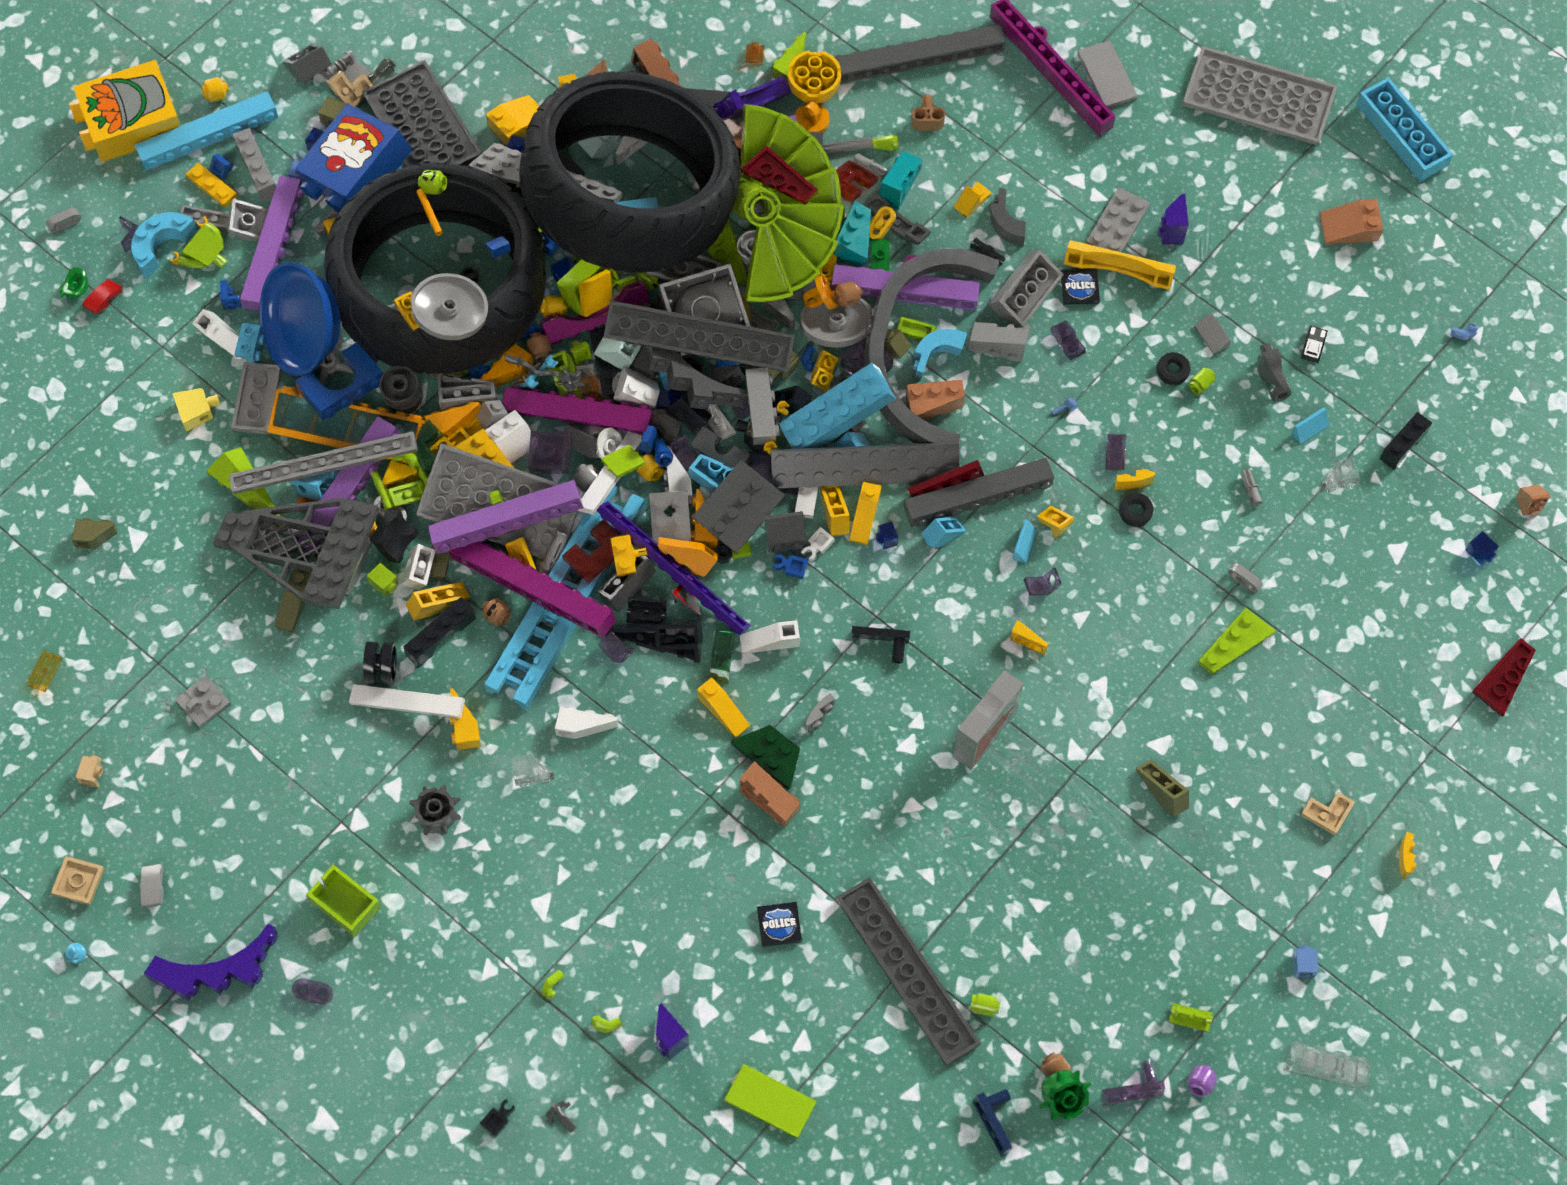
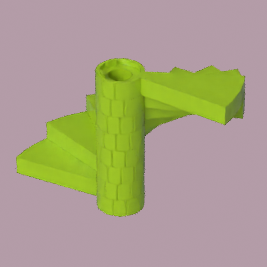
M743 104L741 168L764 147L768 146L818 189V194L804 205L741 173L739 178L738 191L732 212L756 226L744 299L754 302L775 301L794 296V291L807 285L821 274L819 270L829 260L839 243L836 241V237L840 229L844 205L841 204V190L836 168L832 167L827 154L817 139L795 120L782 113L756 105Z

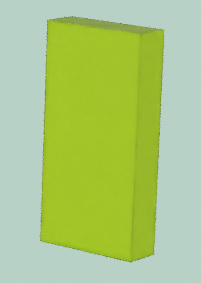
M901 316L897 330H901L906 338L921 341L925 336L934 332L936 326Z

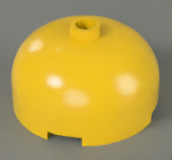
M809 50L798 54L791 61L788 70V84L792 93L799 100L806 103L814 102L815 104H820L828 101L837 93L841 83V67L832 55L824 51L819 53L810 52Z

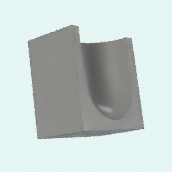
M731 264L659 285L658 294L664 311L750 327ZM678 352L684 360L701 357Z

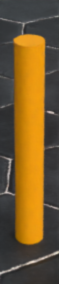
M418 189V197L435 235L440 236L443 232L427 196L421 189Z

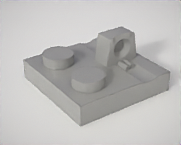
M206 675L175 699L177 704L199 729L231 705L229 700Z

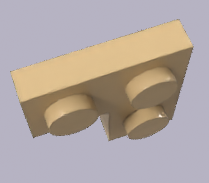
M338 71L326 82L340 101L354 107L365 98L362 91L373 86L365 74H361L355 81L350 83L342 71Z
M1337 792L1330 806L1327 807L1311 797L1300 816L1335 836L1355 801Z

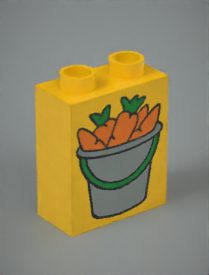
M156 60L73 86L78 100L69 103L76 124L86 121L88 129L79 131L86 152L97 150L101 163L135 152L134 144L180 126Z

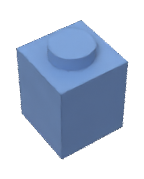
M1310 946L1296 948L1293 953L1294 978H1315L1318 973L1317 949H1311Z

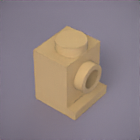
M95 755L82 757L75 777L79 784L99 788L100 784L97 780L103 773L100 757Z

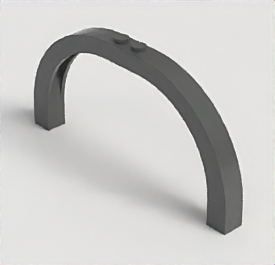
M939 249L920 254L908 260L896 270L881 290L874 308L869 313L871 321L865 330L867 338L864 348V367L873 363L880 368L896 398L879 411L893 428L914 444L959 443L960 434L934 426L915 415L900 400L890 384L884 365V343L894 301L899 291L906 284L920 276L931 273H958L990 283L996 276L999 263L997 259L962 249Z

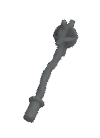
M506 354L505 361L516 364L517 367L520 365L525 366L531 373L538 376H556L562 380L558 381L557 385H563L568 389V394H572V390L578 386H585L579 380L581 371L568 373L566 369H563V375L552 370H537L531 364H528L527 361L522 360L521 356L518 358Z

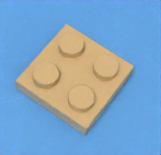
M65 856L51 894L91 906L105 868L101 865Z

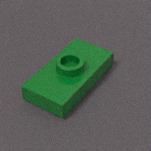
M871 239V269L889 271V240Z

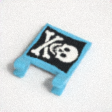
M549 354L546 359L535 361L532 366L537 370L543 371L546 366L554 368L558 361H554L552 359L553 356ZM527 369L512 386H528L534 389L539 384L534 381L538 375L531 373Z

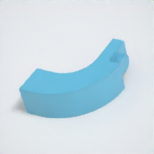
M941 329L925 336L916 347L912 358L916 360L913 370L916 371L914 377L922 378L927 360L935 353L948 352L960 356L967 333L955 329Z

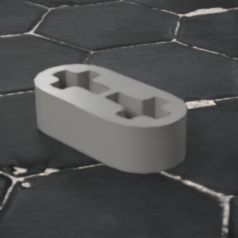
M70 208L48 218L46 226L51 233H57L77 224L81 220V215L76 208Z
M1234 563L1228 570L1229 575L1235 581L1253 593H1257L1263 586L1262 581L1256 575L1238 563Z

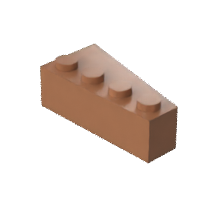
M650 38L633 47L630 61L633 65H638L639 73L666 79L681 86L677 74L670 69V63L661 54V48L657 42L655 43Z

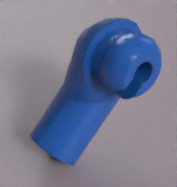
M811 345L807 346L800 358L804 369L807 371H813L816 364L811 358L816 349Z

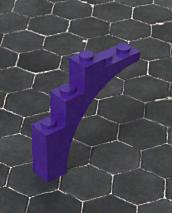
M782 76L744 92L738 93L737 90H734L723 100L715 103L713 109L725 121L734 116L742 115L743 104L764 107L788 96L791 90L785 77Z
M267 924L260 935L247 947L230 957L207 964L184 965L154 956L144 974L149 980L188 1001L198 993L199 984L220 995L223 990L226 991L229 988L231 978L253 988L255 984H259L263 977V970L258 964L265 960L267 956L266 951L270 945L273 946L275 944L278 932L274 926Z

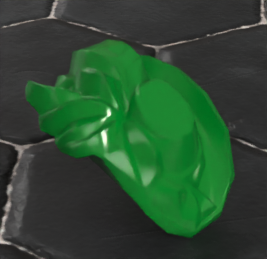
M73 267L69 270L63 286H60L61 298L66 296L71 300H77L79 296L87 291L88 279L86 273L81 268Z

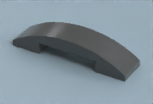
M876 193L864 206L871 209V215L874 217L880 208L890 207V202ZM894 210L896 220L889 230L900 238L919 245L931 234V231L920 223L916 222L914 224ZM887 215L885 220L889 219L890 215Z

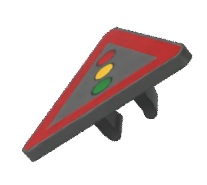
M681 584L670 592L671 596L674 597V603L680 602L682 609L686 607L698 617L701 615L695 596L688 594Z

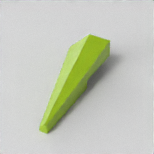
M239 447L224 452L207 469L206 473L208 476L212 475L216 478L221 486L225 485L231 490L229 474L250 470L253 467L242 448ZM264 487L233 494L251 509L275 507Z

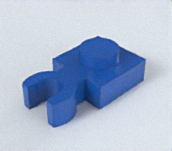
M776 554L775 560H779L782 563H773L774 570L785 569V575L800 579L804 578L808 559L790 555L788 560L783 555Z

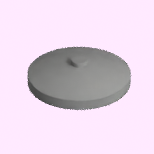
M442 273L430 276L418 284L412 295L411 313L417 325L426 333L444 340H460L472 336L482 328L487 318L488 301L483 290L472 280L457 274Z
M861 298L858 304L842 307L838 304L833 310H829L825 303L814 308L804 306L800 314L801 330L808 339L822 346H850L867 337L865 330L871 321L869 313L872 308Z

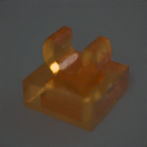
M759 42L747 44L745 63L763 64L764 45H759Z

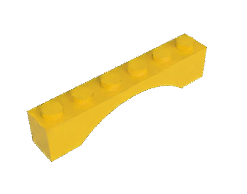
M1072 240L1069 241L1063 263L1077 268H1095L1120 272L1138 278L1152 286L1168 290L1171 288L1176 269L1175 265Z

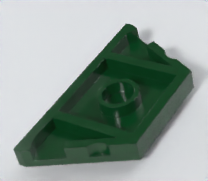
M771 725L731 741L733 747L752 762L755 761L765 772L788 790L791 789L800 753V748Z

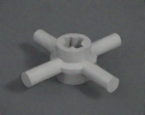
M338 339L334 350L326 356L318 367L321 371L318 380L323 386L327 377L335 375L338 370L354 374L347 365L340 363L337 357L342 344L340 339Z

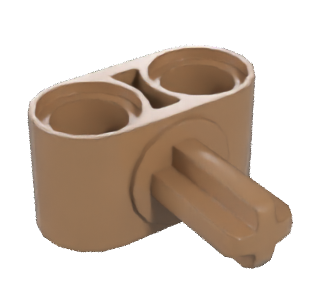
M923 96L922 107H917L912 111V128L919 131L940 130L944 127L945 111L940 107H933L932 96Z

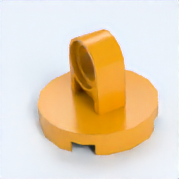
M809 102L800 106L795 112L797 123L809 132L824 133L829 127V113L820 104Z
M821 274L815 278L817 287L804 293L803 301L807 308H814L825 303L829 310H833L838 306L834 299V291L831 292L829 281Z

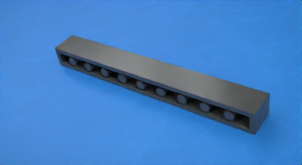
M1000 24L989 25L984 28H974L969 31L955 32L949 35H939L898 45H888L883 48H872L867 51L837 55L834 58L841 67L840 84L1004 52L1006 40Z

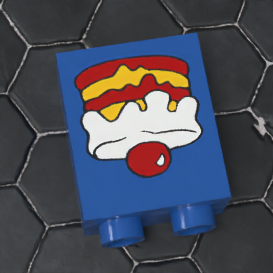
M347 103L296 166V172L304 181L300 189L316 201L321 195L326 197L325 202L334 211L339 213L347 201L369 182L390 171L397 170L411 153L412 148L398 129Z

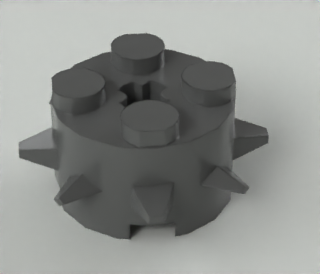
M443 785L440 789L434 787L428 789L424 786L423 792L418 795V799L409 801V804L414 807L416 814L409 821L410 823L418 822L424 829V835L439 832L447 834V829L454 824L455 820H461V816L455 810V805L461 799L460 797L452 798L447 792L446 785Z

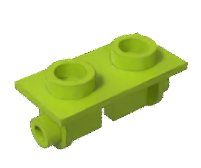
M1172 1003L1169 1023L1209 1032L1213 1012Z

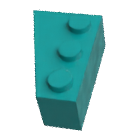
M905 151L896 157L892 168L881 182L878 191L882 198L890 202L891 207L899 210L922 169V158Z
M855 201L848 211L836 237V241L839 243L833 255L856 267H862L868 259L870 208Z

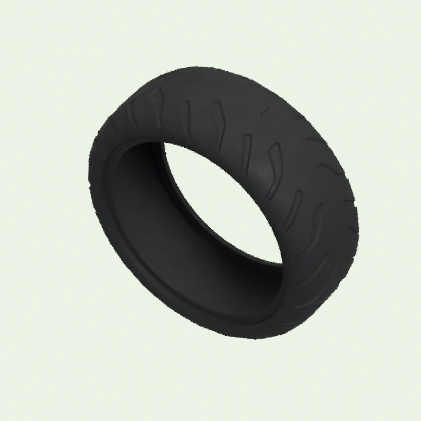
M609 71L596 73L595 75L590 74L572 80L571 83H565L556 89L553 95H549L537 108V112L533 114L526 131L520 159L519 178L527 210L542 232L560 248L578 259L606 269L643 273L661 271L662 269L669 270L681 266L683 262H690L704 253L705 249L707 250L713 245L725 228L734 205L739 186L740 162L737 146L727 125L714 109L700 97L666 79L642 73ZM610 135L640 139L659 146L680 160L694 176L700 192L682 203L663 208L648 209L619 205L600 198L581 186L567 172L558 155L572 144L592 137Z
M449 163L412 165L390 171L369 182L350 198L340 210L332 224L326 244L324 262L326 282L329 284L338 304L343 329L371 357L375 356L377 360L392 367H408L415 373L420 374L424 372L426 374L461 372L476 368L501 356L527 332L539 312L546 290V260L543 237L541 232L538 231L539 227L527 210L524 200L517 192H513L512 188L496 177H490L486 172L473 167L468 168L467 166ZM425 170L441 171L447 178V187L440 195L426 194L438 222L468 225L489 234L494 239L503 236L510 244L511 251L508 253L513 262L504 281L487 297L488 313L484 325L472 336L460 340L436 338L421 328L413 331L398 310L381 303L360 282L367 261L382 243L405 229L430 223L417 194V190L421 189L418 186V178Z

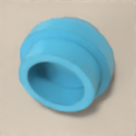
M73 943L67 947L65 956L69 962L77 964L85 959L86 949L80 943Z

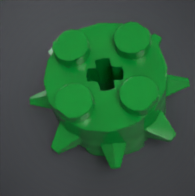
M1067 1069L1055 1072L1048 1078H1045L1041 1084L1044 1102L1040 1105V1108H1050L1051 1120H1055L1058 1117H1064L1067 1120L1073 1119L1084 1111L1082 1109L1084 1106L1090 1103L1087 1088L1091 1086V1083H1082L1080 1081V1071L1078 1070L1074 1073Z

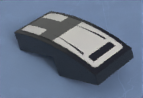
M1310 325L1301 359L1319 363L1328 330Z

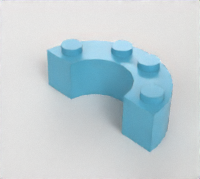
M166 212L150 217L137 228L132 238L131 250L138 270L143 277L147 279L159 268L154 253L161 243L171 239L180 240L185 243L198 231L194 219L181 213Z

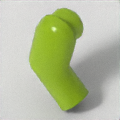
M414 453L392 457L394 462L406 461L411 468H416L419 465V458Z
M557 970L546 978L541 992L542 996H545L548 1000H551L556 994L553 990L554 985L564 979V974L561 970Z
M595 1015L591 1019L592 1027L602 1033H609L622 1026L619 1017L607 1021L599 1015Z

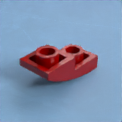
M107 279L88 295L82 306L97 314L109 307L110 299L122 293V286Z

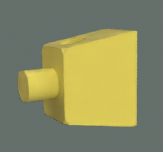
M202 388L173 393L186 432L211 420L213 415L210 408L221 405L217 394L206 398Z

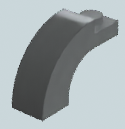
M999 188L998 195L994 196V203H991L989 216L991 225L995 232L1005 241L1014 245L1024 246L1026 221L1016 220L1008 214L1005 207L1006 189Z

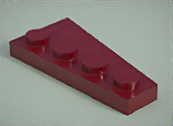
M768 146L764 147L740 169L741 173L804 205L818 194V189Z
M976 460L909 487L908 490L911 497H915L985 475L979 461Z
M1520 638L1476 686L1472 693L1503 717L1536 649Z

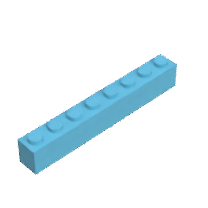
M268 91L134 144L146 171L166 162H171L181 156L189 155L198 149L206 148L213 143L221 142L239 131L247 128L252 129L265 122L273 121L275 118H278V114Z

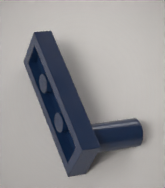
M1006 1089L986 1097L984 1092L980 1093L972 1101L1001 1157L1008 1154L1013 1147L993 1108L1011 1100L1010 1094Z

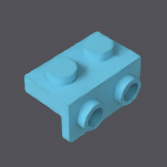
M242 323L235 357L246 358V361L250 363L260 362L262 356L261 346L265 344L261 325Z

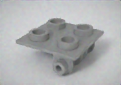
M349 51L345 52V55L339 58L337 62L335 61L333 66L327 68L322 76L329 80L338 71H342L350 83H352L361 74H365L368 78L372 72L353 58L355 54Z

